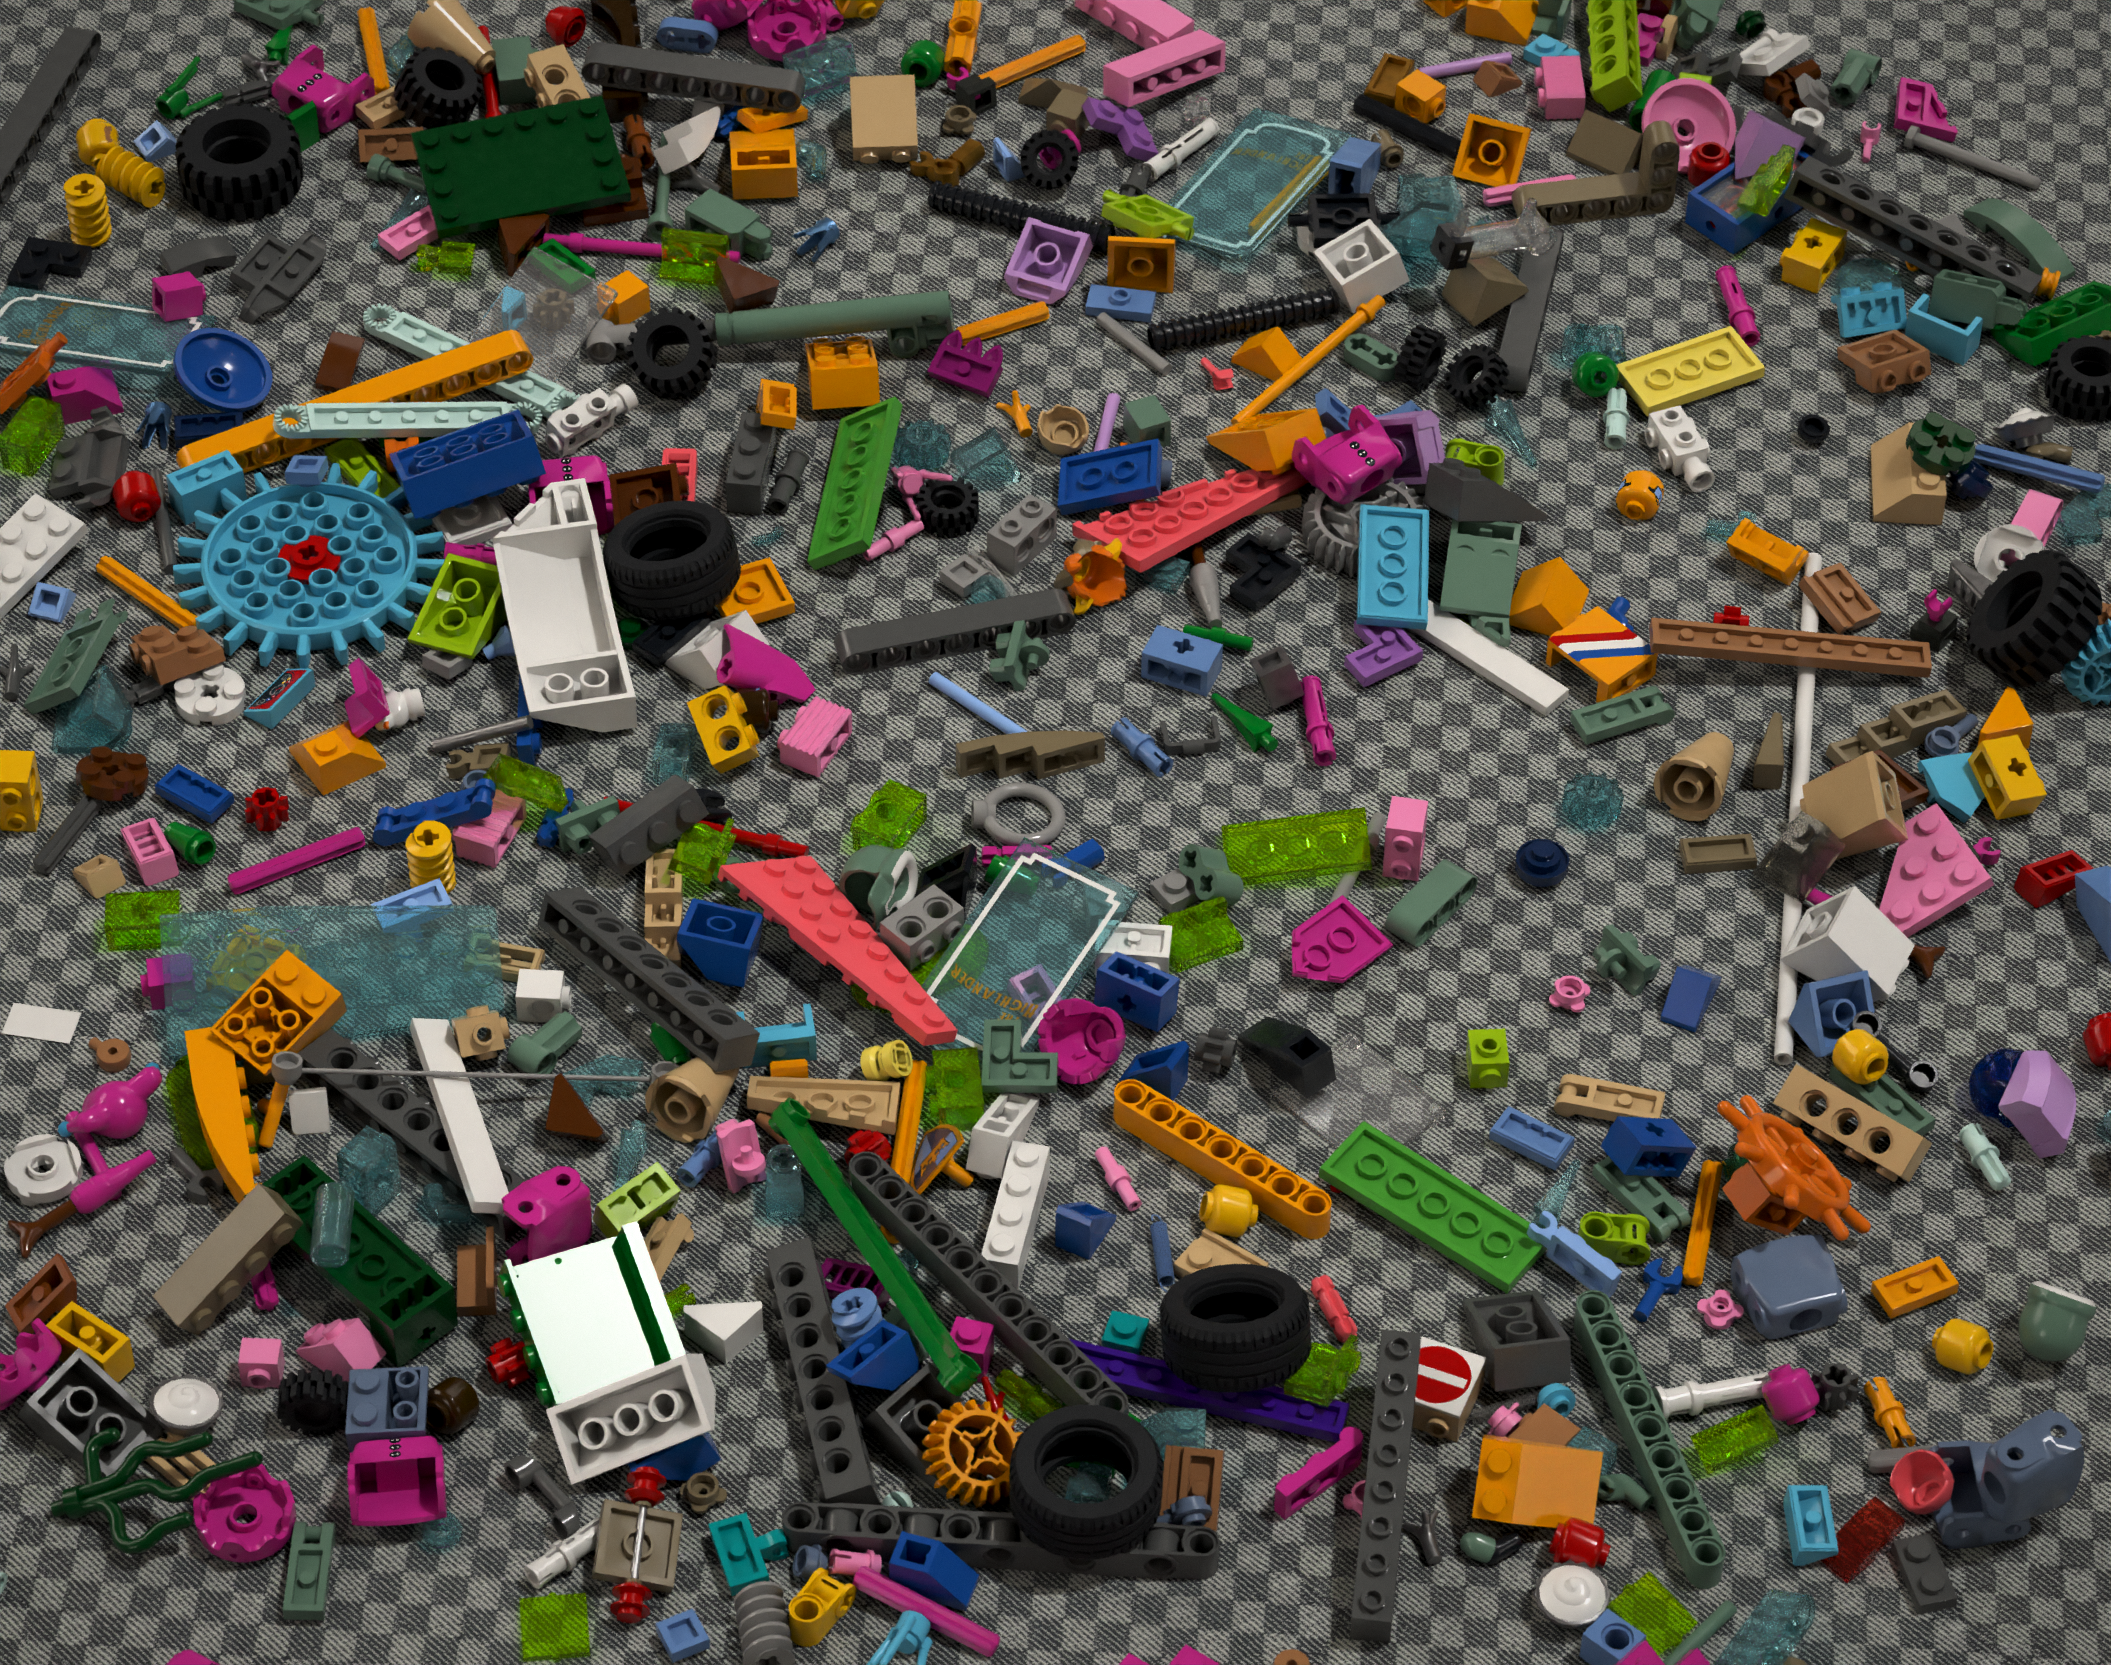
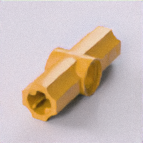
M956 0L954 3L952 19L949 21V37L944 60V71L954 77H960V67L967 69L968 73H971L974 54L977 51V35L982 11V3L977 0Z

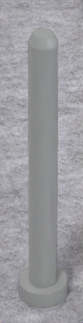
M1913 125L1910 126L1904 140V147L1913 149L1916 145L2032 189H2039L2042 182L2038 176L1921 134L1920 128Z

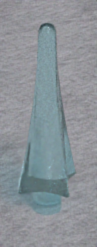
M411 188L381 232L428 206L429 202L425 188L419 194ZM378 235L370 243V248L373 250L380 246Z
M1495 395L1494 397L1497 400L1493 404L1489 400L1487 401L1492 411L1487 420L1512 443L1531 467H1536L1537 461L1523 434L1511 399L1502 402L1499 396Z
M632 1121L629 1130L621 1128L615 1191L632 1179L649 1146L645 1141L647 1132H644L646 1125L642 1121Z
M1579 1160L1572 1161L1555 1185L1533 1206L1536 1216L1531 1222L1539 1228H1546L1539 1222L1541 1213L1544 1210L1555 1216L1558 1226L1569 1189L1580 1167Z

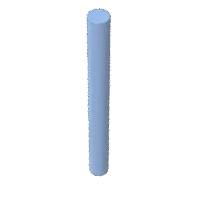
M934 672L930 676V685L1005 734L1028 732L938 672Z

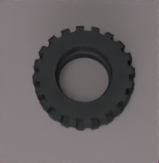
M242 103V106L228 104L218 110L216 108L209 109L204 116L199 114L193 118L191 125H186L176 141L175 156L181 192L192 207L196 210L200 209V212L206 216L212 217L214 215L222 221L236 219L237 222H246L248 218L261 219L267 213L274 214L281 209V205L286 206L289 204L302 185L303 165L298 133L295 132V127L290 121L285 120V117L276 111L272 113L268 107L259 105L257 108L251 104ZM236 161H250L242 164H228Z
M2050 550L2030 553L2026 555L2025 559H2018L2012 563L2007 571L2003 570L1997 576L1998 579L1992 585L1989 584L1985 589L1984 596L1981 600L1977 601L1974 606L1975 612L1973 615H1970L1968 621L1969 629H1967L1966 636L1970 652L2004 683L2010 686H2035L2037 682L2043 683L2049 680L2052 674L2061 672L2070 660L2073 661L2079 655L2078 651L2082 646L2087 645L2091 639V632L2096 630L2099 623L2098 616L2102 613V596L2097 583L2063 553Z

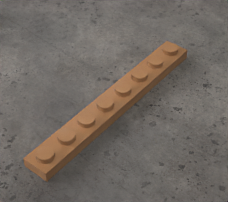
M1651 618L1649 625L1651 653L1929 678L1932 670L1929 642Z

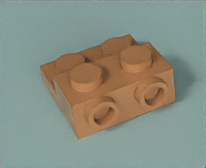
M1896 329L1837 347L1838 360L1855 370L1856 383L1871 393L1879 394L1891 391L1897 385L1919 382L1925 379L1926 376L1931 375L1929 349Z
M164 625L149 626L144 628L140 634L132 636V644L128 645L133 662L140 664L146 676H153L160 685L226 661L223 648L204 629L200 630L196 626L183 627L174 635Z

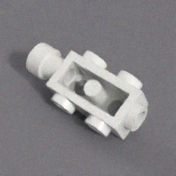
M622 384L612 390L609 397L601 388L596 389L590 394H582L576 399L574 404L563 411L561 409L555 411L548 418L544 438L547 446L552 452L558 453L561 457L574 454L578 447L591 439L601 437L605 430L613 426L615 416L620 413L627 414L638 406L637 396L626 384Z
M1680 405L1649 413L1648 428L1645 429V439L1650 448L1657 447L1659 462L1664 470L1670 468L1675 476L1685 474L1684 479L1693 492L1699 493L1709 489L1715 481V475L1707 465V458L1710 457V447L1705 438L1702 439L1697 432L1694 420L1691 417H1687Z

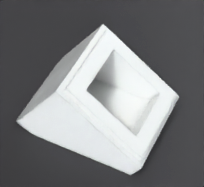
M326 1087L288 1090L293 1135L329 1132L330 1113Z

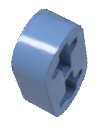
M667 17L660 23L657 31V40L661 45L669 49L708 53L714 49L719 33L718 29L707 21Z

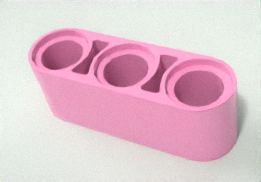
M2030 489L2011 524L2019 525L2032 531L2045 547L2060 517L2063 499ZM2010 549L2008 554L2002 553L2000 560H2003L2005 565L2011 566L2019 558L2015 557L2016 551Z

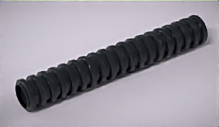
M939 180L932 184L928 195V204L931 209L938 207L943 212L948 209V212L951 214L957 212L962 217L967 214V217L970 219L975 217L978 221L986 219V222L990 224L995 221L998 226L1005 224L1006 228L1009 229L1014 226L1017 231L1024 229L1027 219L1030 217L1041 220L1042 223L1070 231L1087 233L1092 241V250L1098 251L1101 249L1103 253H1108V236L1116 235L1115 227L1111 224L1106 227L1105 223L1098 222L1096 224L1095 220L1092 219L1086 222L1084 217L1076 219V216L1072 214L1067 217L1064 212L1057 214V211L1053 209L1048 212L1045 207L1038 209L1037 205L1033 204L1029 207L1028 203L1022 202L1019 204L1017 200L1009 202V198L1006 197L1000 200L998 195L990 197V194L986 192L981 195L978 190L971 192V189L966 187L962 190L959 185L952 187V184L947 182L943 185L942 181Z
M1327 287L1326 291L1317 289L1316 293L1308 291L1306 295L1298 293L1296 297L1294 295H1288L1286 299L1278 297L1277 301L1268 299L1267 303L1259 301L1257 305L1249 303L1247 307L1239 305L1237 309L1234 307H1229L1227 311L1219 309L1217 313L1214 311L1208 312V315L1200 313L1197 318L1194 315H1190L1187 320L1184 317H1180L1177 322L1175 319H1170L1167 324L1165 321L1159 322L1157 326L1155 323H1151L1147 328V338L1150 348L1157 353L1160 352L1161 348L1166 351L1170 350L1171 346L1176 349L1180 348L1181 344L1186 347L1190 346L1191 342L1196 345L1200 344L1201 340L1204 343L1210 342L1211 338L1214 341L1219 340L1220 336L1225 339L1229 338L1230 334L1235 337L1239 336L1240 332L1249 334L1250 330L1259 332L1260 328L1269 330L1270 326L1273 328L1280 324L1288 326L1290 322L1298 324L1299 320L1308 322L1309 318L1317 320L1319 316L1322 318H1327L1329 314L1337 316L1340 311V302L1336 290L1333 287Z

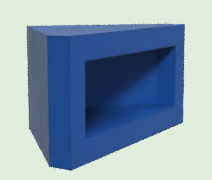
M1689 965L1677 966L1660 1021L1695 1033L1721 983L1722 977Z
M1185 1041L1137 1054L1119 1081L1127 1079L1138 1080L1174 1101L1188 1080L1189 1045Z
M1084 1201L1058 1205L1056 1210L1055 1246L1090 1260L1115 1223L1117 1215Z

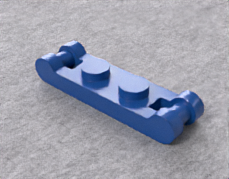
M482 778L477 780L475 787L454 793L448 792L440 797L423 802H414L399 809L389 806L382 807L377 814V825L374 828L373 840L381 846L406 841L408 836L414 832L416 826L425 820L437 821L451 828L486 818L492 812V800L495 797L496 784L490 779Z

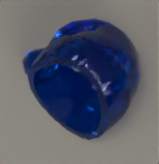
M2000 1048L1997 1051L1987 1053L1975 1064L1968 1082L1969 1095L1975 1108L1984 1116L1998 1118L2003 1126L2010 1128L2015 1125L2002 1113L1998 1105L2023 1051L2013 1048Z

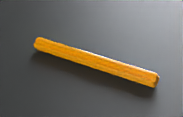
M914 1059L911 1073L905 1076L891 1160V1168L908 1184H910L928 1072L925 1061ZM881 1224L880 1230L887 1241L897 1244L899 1241Z

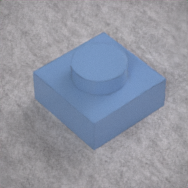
M294 455L285 470L286 484H298L301 487L320 485L329 469L327 456Z
M693 1608L656 1623V1633L672 1663L710 1648V1639Z

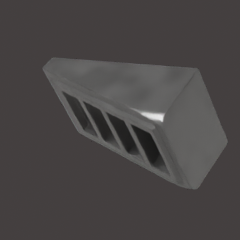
M1955 558L1950 563L1947 586L1974 614V606L1977 601L1982 599L1985 589L1994 582Z

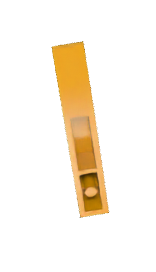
M211 1027L184 1031L196 1111L204 1140L217 1170L232 1196L239 1204L244 1199V1196L251 1192L258 1184H254L253 1177L261 1176L258 1154L249 1153L250 1147H256L253 1124L245 1125L244 1120L245 1118H252L249 1096L240 1095V1090L247 1089L244 1066L236 1067L235 1061H241L243 1058L210 1032Z

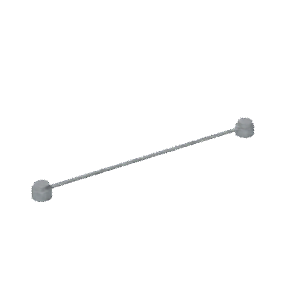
M291 1051L276 1053L272 1057L271 1074L275 1081L282 1085L296 1083L302 1073L554 1080L555 1076L558 1075L302 1068V1057ZM670 1061L657 1062L651 1068V1077L563 1075L568 1080L650 1082L652 1084L657 1078L679 1067V1065Z

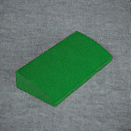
M2092 281L2030 309L2018 324L2011 326L2010 324H1997L1993 329H1990V334L2007 351L2020 360L2033 366L2050 360L2053 349H2057V345L2062 341L2067 342L2068 338H2081V335L2096 336L2103 330L2111 331V286Z

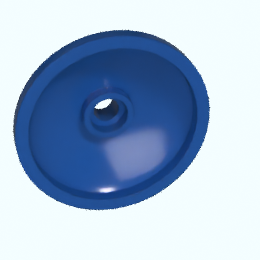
M220 328L198 329L184 336L174 352L173 367L178 381L194 399L212 409L224 412L251 410L265 400L271 389L272 371L266 357L251 341L235 332Z

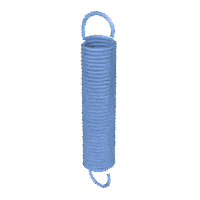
M1152 1214V1221H1154L1153 1216H1157L1160 1221L1154 1222L1150 1226L1158 1283L1165 1292H1168L1162 1286L1174 1284L1175 1276L1167 1224L1158 1215Z

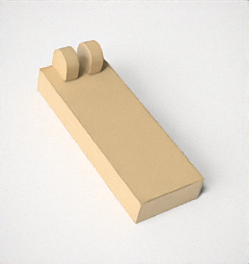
M683 1213L677 1214L676 1218L671 1221H666L662 1216L657 1217L644 1239L659 1282L680 1244L691 1242L694 1239V1232L690 1227L692 1222Z

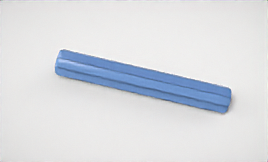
M1979 444L1975 447L1976 452L1973 461L1976 463L2093 493L2101 492L2104 487L2105 476L2102 474L1984 444Z

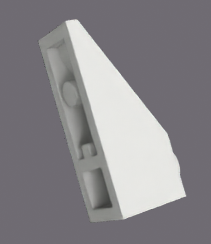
M1001 1093L972 1128L966 1170L977 1172L978 1176L985 1179H1002L1012 1141L1023 1142L1039 1106L1040 1098L1022 1093Z

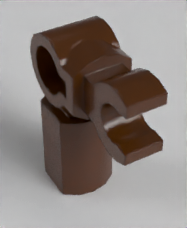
M1813 59L1802 62L1783 72L1776 71L1772 75L1765 77L1763 96L1767 100L1781 105L1782 114L1788 119L1792 118L1793 107L1798 109L1807 107V105L1800 101L1799 94L1794 93L1797 90L1795 80L1803 73H1806L1814 80H1820V66Z

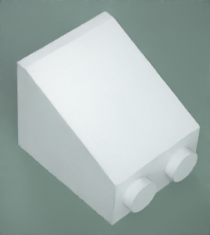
M1853 886L1806 910L1780 960L1789 967L1816 981L1868 970L1873 1002L1877 1000L1882 1002L1888 999L1896 990L1895 982L1909 965L1908 957L1915 944L1856 886Z

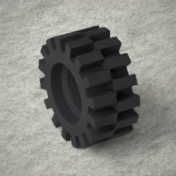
M1054 129L1053 131L1041 130V132L1031 135L1024 143L1020 154L1021 169L1027 180L1033 183L1035 187L1046 190L1059 189L1066 183L1068 184L1076 174L1079 163L1078 150L1073 140L1071 141L1065 133L1062 134ZM1052 147L1061 153L1062 164L1058 170L1045 172L1039 168L1036 159L1038 153L1044 148Z
M1421 324L1416 325V328L1413 327L1410 335H1407L1405 338L1406 343L1402 344L1400 348L1402 350L1401 354L1396 359L1398 361L1395 365L1396 373L1394 374L1395 378H1397L1396 380L1419 390L1427 389L1429 383L1431 384L1434 381V375L1437 376L1439 365L1443 363L1442 356L1446 354L1445 347L1447 345L1446 335Z
M1472 344L1471 350L1467 347L1461 350L1463 355L1459 356L1456 354L1453 357L1456 362L1448 364L1447 369L1451 372L1444 374V379L1447 380L1444 385L1448 392L1464 407L1477 410L1478 405L1482 409L1487 407L1488 400L1493 404L1497 400L1494 397L1497 393L1502 395L1504 390L1501 386H1507L1509 380L1505 376H1509L1510 372L1506 368L1508 367L1507 363L1490 347H1487L1485 344H1480V346ZM1482 371L1478 379L1471 383L1474 376Z
M961 477L957 481L952 480L951 482L935 480V483H933L931 480L925 482L926 487H920L919 493H917V508L924 528L927 527V533L932 535L937 531V537L943 538L944 533H949V538H955L956 532L963 536L966 534V529L969 531L974 529V524L978 523L979 496L977 489H973V484L970 481L964 485V478ZM947 504L958 506L953 509L939 508V506Z
M304 1368L298 1370V1375L293 1372L287 1374V1379L283 1378L280 1382L277 1417L281 1419V1424L284 1427L290 1425V1430L295 1433L302 1429V1435L308 1436L310 1431H315L316 1436H322L323 1430L331 1434L335 1432L336 1427L339 1429L343 1428L347 1415L349 1384L347 1381L342 1382L343 1377L337 1374L332 1377V1371L326 1369L323 1374L318 1373L319 1368H311V1373H307Z

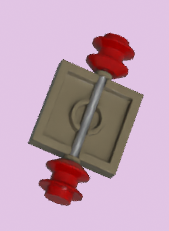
M648 1466L638 1467L636 1471H632L627 1475V1482L634 1487L627 1489L624 1496L632 1504L604 1499L601 1505L592 1579L619 1584L612 1589L613 1596L619 1599V1601L610 1605V1611L617 1616L619 1621L631 1624L638 1623L641 1619L650 1615V1608L643 1604V1602H647L652 1598L651 1590L671 1593L674 1588L683 1518L681 1513L651 1508L664 1501L665 1496L658 1489L663 1488L667 1480L657 1469Z

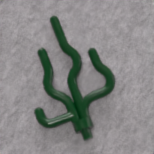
M108 1428L93 1435L87 1441L83 1450L86 1484L63 1490L62 1499L51 1502V1511L55 1518L67 1514L71 1520L94 1512L104 1513L109 1521L110 1536L114 1546L122 1553L129 1555L142 1554L152 1549L166 1535L192 1526L194 1517L189 1512H182L155 1523L144 1535L131 1539L127 1536L125 1518L118 1505L119 1503L147 1494L154 1495L162 1501L173 1504L185 1502L198 1495L208 1484L258 1467L263 1462V1457L261 1453L252 1451L209 1466L197 1472L186 1484L180 1487H171L162 1481L152 1478L140 1479L126 1484L145 1459L153 1456L167 1459L184 1456L211 1446L213 1436L209 1432H201L175 1442L160 1440L144 1442L135 1447L126 1456L116 1472L102 1478L99 1452L103 1447L116 1443L121 1436L117 1428Z

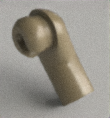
M2043 442L2028 446L2025 453L2027 456L2039 459L2046 458L2069 464L2073 447Z

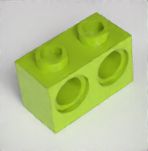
M657 1161L597 1203L592 1220L607 1239L618 1236L622 1225L636 1221L641 1231L653 1223L657 1217L663 1216L676 1206L681 1190Z

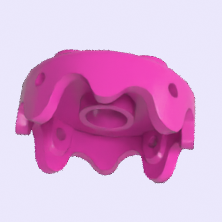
M768 0L765 4L760 5L750 15V18H747L748 41L758 54L776 61L792 63L811 56L822 47L826 39L825 7L817 8L812 0H802L795 3L790 0Z
M36 1318L31 1323L36 1334L26 1332L18 1334L16 1337L17 1350L14 1354L4 1355L0 1352V1364L2 1365L0 1370V1411L10 1406L17 1399L18 1395L25 1390L31 1393L40 1388L48 1380V1376L45 1373L59 1361L62 1346L39 1318Z
M263 1464L214 1481L205 1493L200 1492L193 1498L194 1519L198 1537L207 1550L223 1560L242 1563L262 1560L280 1550L292 1536L297 1514L291 1488L286 1480L278 1481L271 1477ZM243 1514L256 1516V1519L248 1524H241L236 1521Z

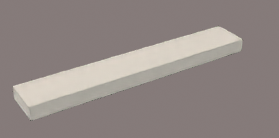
M1429 599L1426 630L1410 629L1545 716L1551 713L1569 696V689L1506 648L1496 644L1451 613L1440 611V606Z

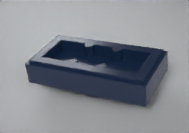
M243 412L174 416L176 448H182L190 443L243 425Z

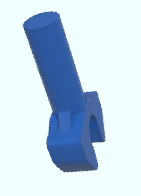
M1662 1258L1647 1264L1644 1269L1643 1281L1649 1287L1633 1313L1637 1320L1641 1322L1647 1321L1663 1293L1675 1295L1679 1293L1683 1278L1681 1266H1677L1671 1276L1662 1277L1660 1276L1663 1263Z

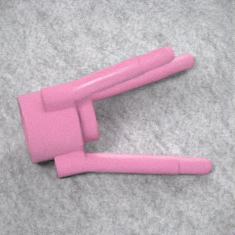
M901 466L898 469L893 467L890 471L893 474L892 482L894 487L902 493L903 501L906 502L916 520H920L921 515L913 501V496L919 493L921 486H924V480L930 479L951 482L953 480L951 475L928 472L925 469L917 471L911 466Z

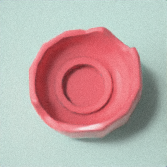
M1919 1449L1907 1453L1895 1464L1890 1476V1486L1905 1509L1914 1514L1927 1515L1940 1510L1951 1499L1954 1478L1947 1464L1937 1453Z

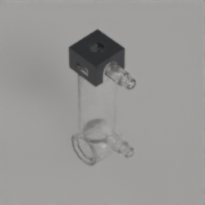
M1529 198L1523 207L1521 215L1513 220L1467 227L1469 211L1467 209H1460L1454 222L1438 224L1430 252L1448 271L1466 268L1468 260L1523 251H1529L1534 256L1543 255L1555 245L1557 233L1543 216L1536 211V199Z

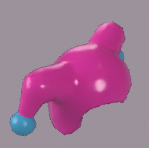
M154 1062L148 1063L142 1071L128 1081H110L94 1088L85 1097L82 1112L70 1122H61L58 1126V1133L62 1137H70L75 1132L86 1134L92 1132L96 1135L114 1139H126L136 1135L144 1126L148 1116L147 1099L162 1082L159 1065Z

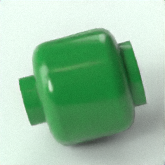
M929 40L916 41L909 46L902 57L900 64L901 72L903 75H915V86L927 87L935 83L944 69L945 54L935 42Z
M1596 351L1586 352L1579 356L1572 368V380L1575 386L1584 394L1594 398L1607 395L1609 390L1616 387L1619 379L1618 368L1615 362L1605 354Z

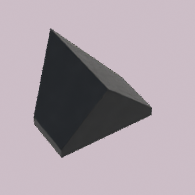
M971 843L923 868L918 880L915 897L933 884L964 908L965 925L977 883V847Z

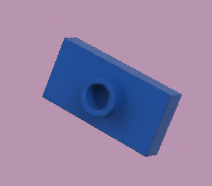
M180 764L173 767L155 784L157 795L210 824L234 803L233 793Z

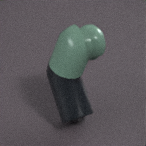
M1510 1531L1498 1539L1481 1533L1468 1532L1460 1539V1548L1470 1558L1492 1565L1521 1549L1522 1541L1514 1531Z

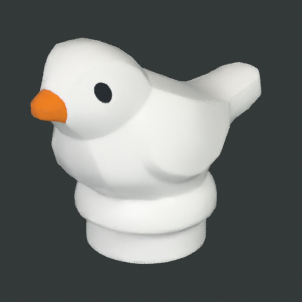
M388 687L384 688L390 714L378 722L375 728L378 731L400 728L409 719L415 721L417 717L425 716V708L419 688L412 690L406 688L403 692H397Z

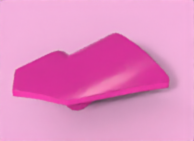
M729 624L723 626L729 638L731 651L725 654L718 665L717 680L719 683L736 689L765 688L770 692L771 700H778V705L788 699L803 703L816 690L794 659Z

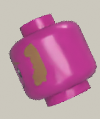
M1788 1363L1768 1372L1770 1380L1762 1386V1394L1775 1420L1786 1421L1787 1425H1793L1806 1420L1816 1413L1814 1408L1818 1405L1820 1398L1806 1369H1792Z

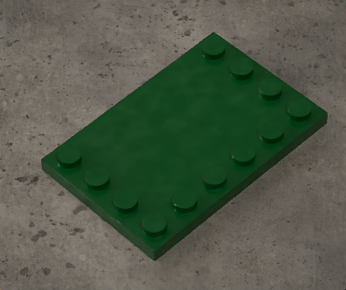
M602 95L411 133L412 144L439 239L498 227L499 219L543 213L551 217L632 201L631 190Z

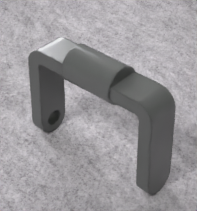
M1211 716V728L1214 739L1170 742L1166 721H1160L1164 752L1168 755H1188L1218 751L1221 745V736L1217 716Z

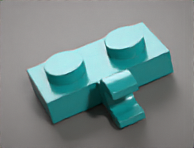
M746 1512L708 1524L709 1533L731 1596L738 1594L750 1584L770 1581L763 1559L777 1561L789 1556L786 1547L787 1540L783 1529H775L755 1537Z

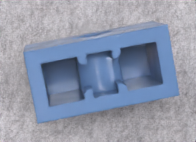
M1157 625L1142 651L1141 677L1207 697L1222 669L1223 644Z

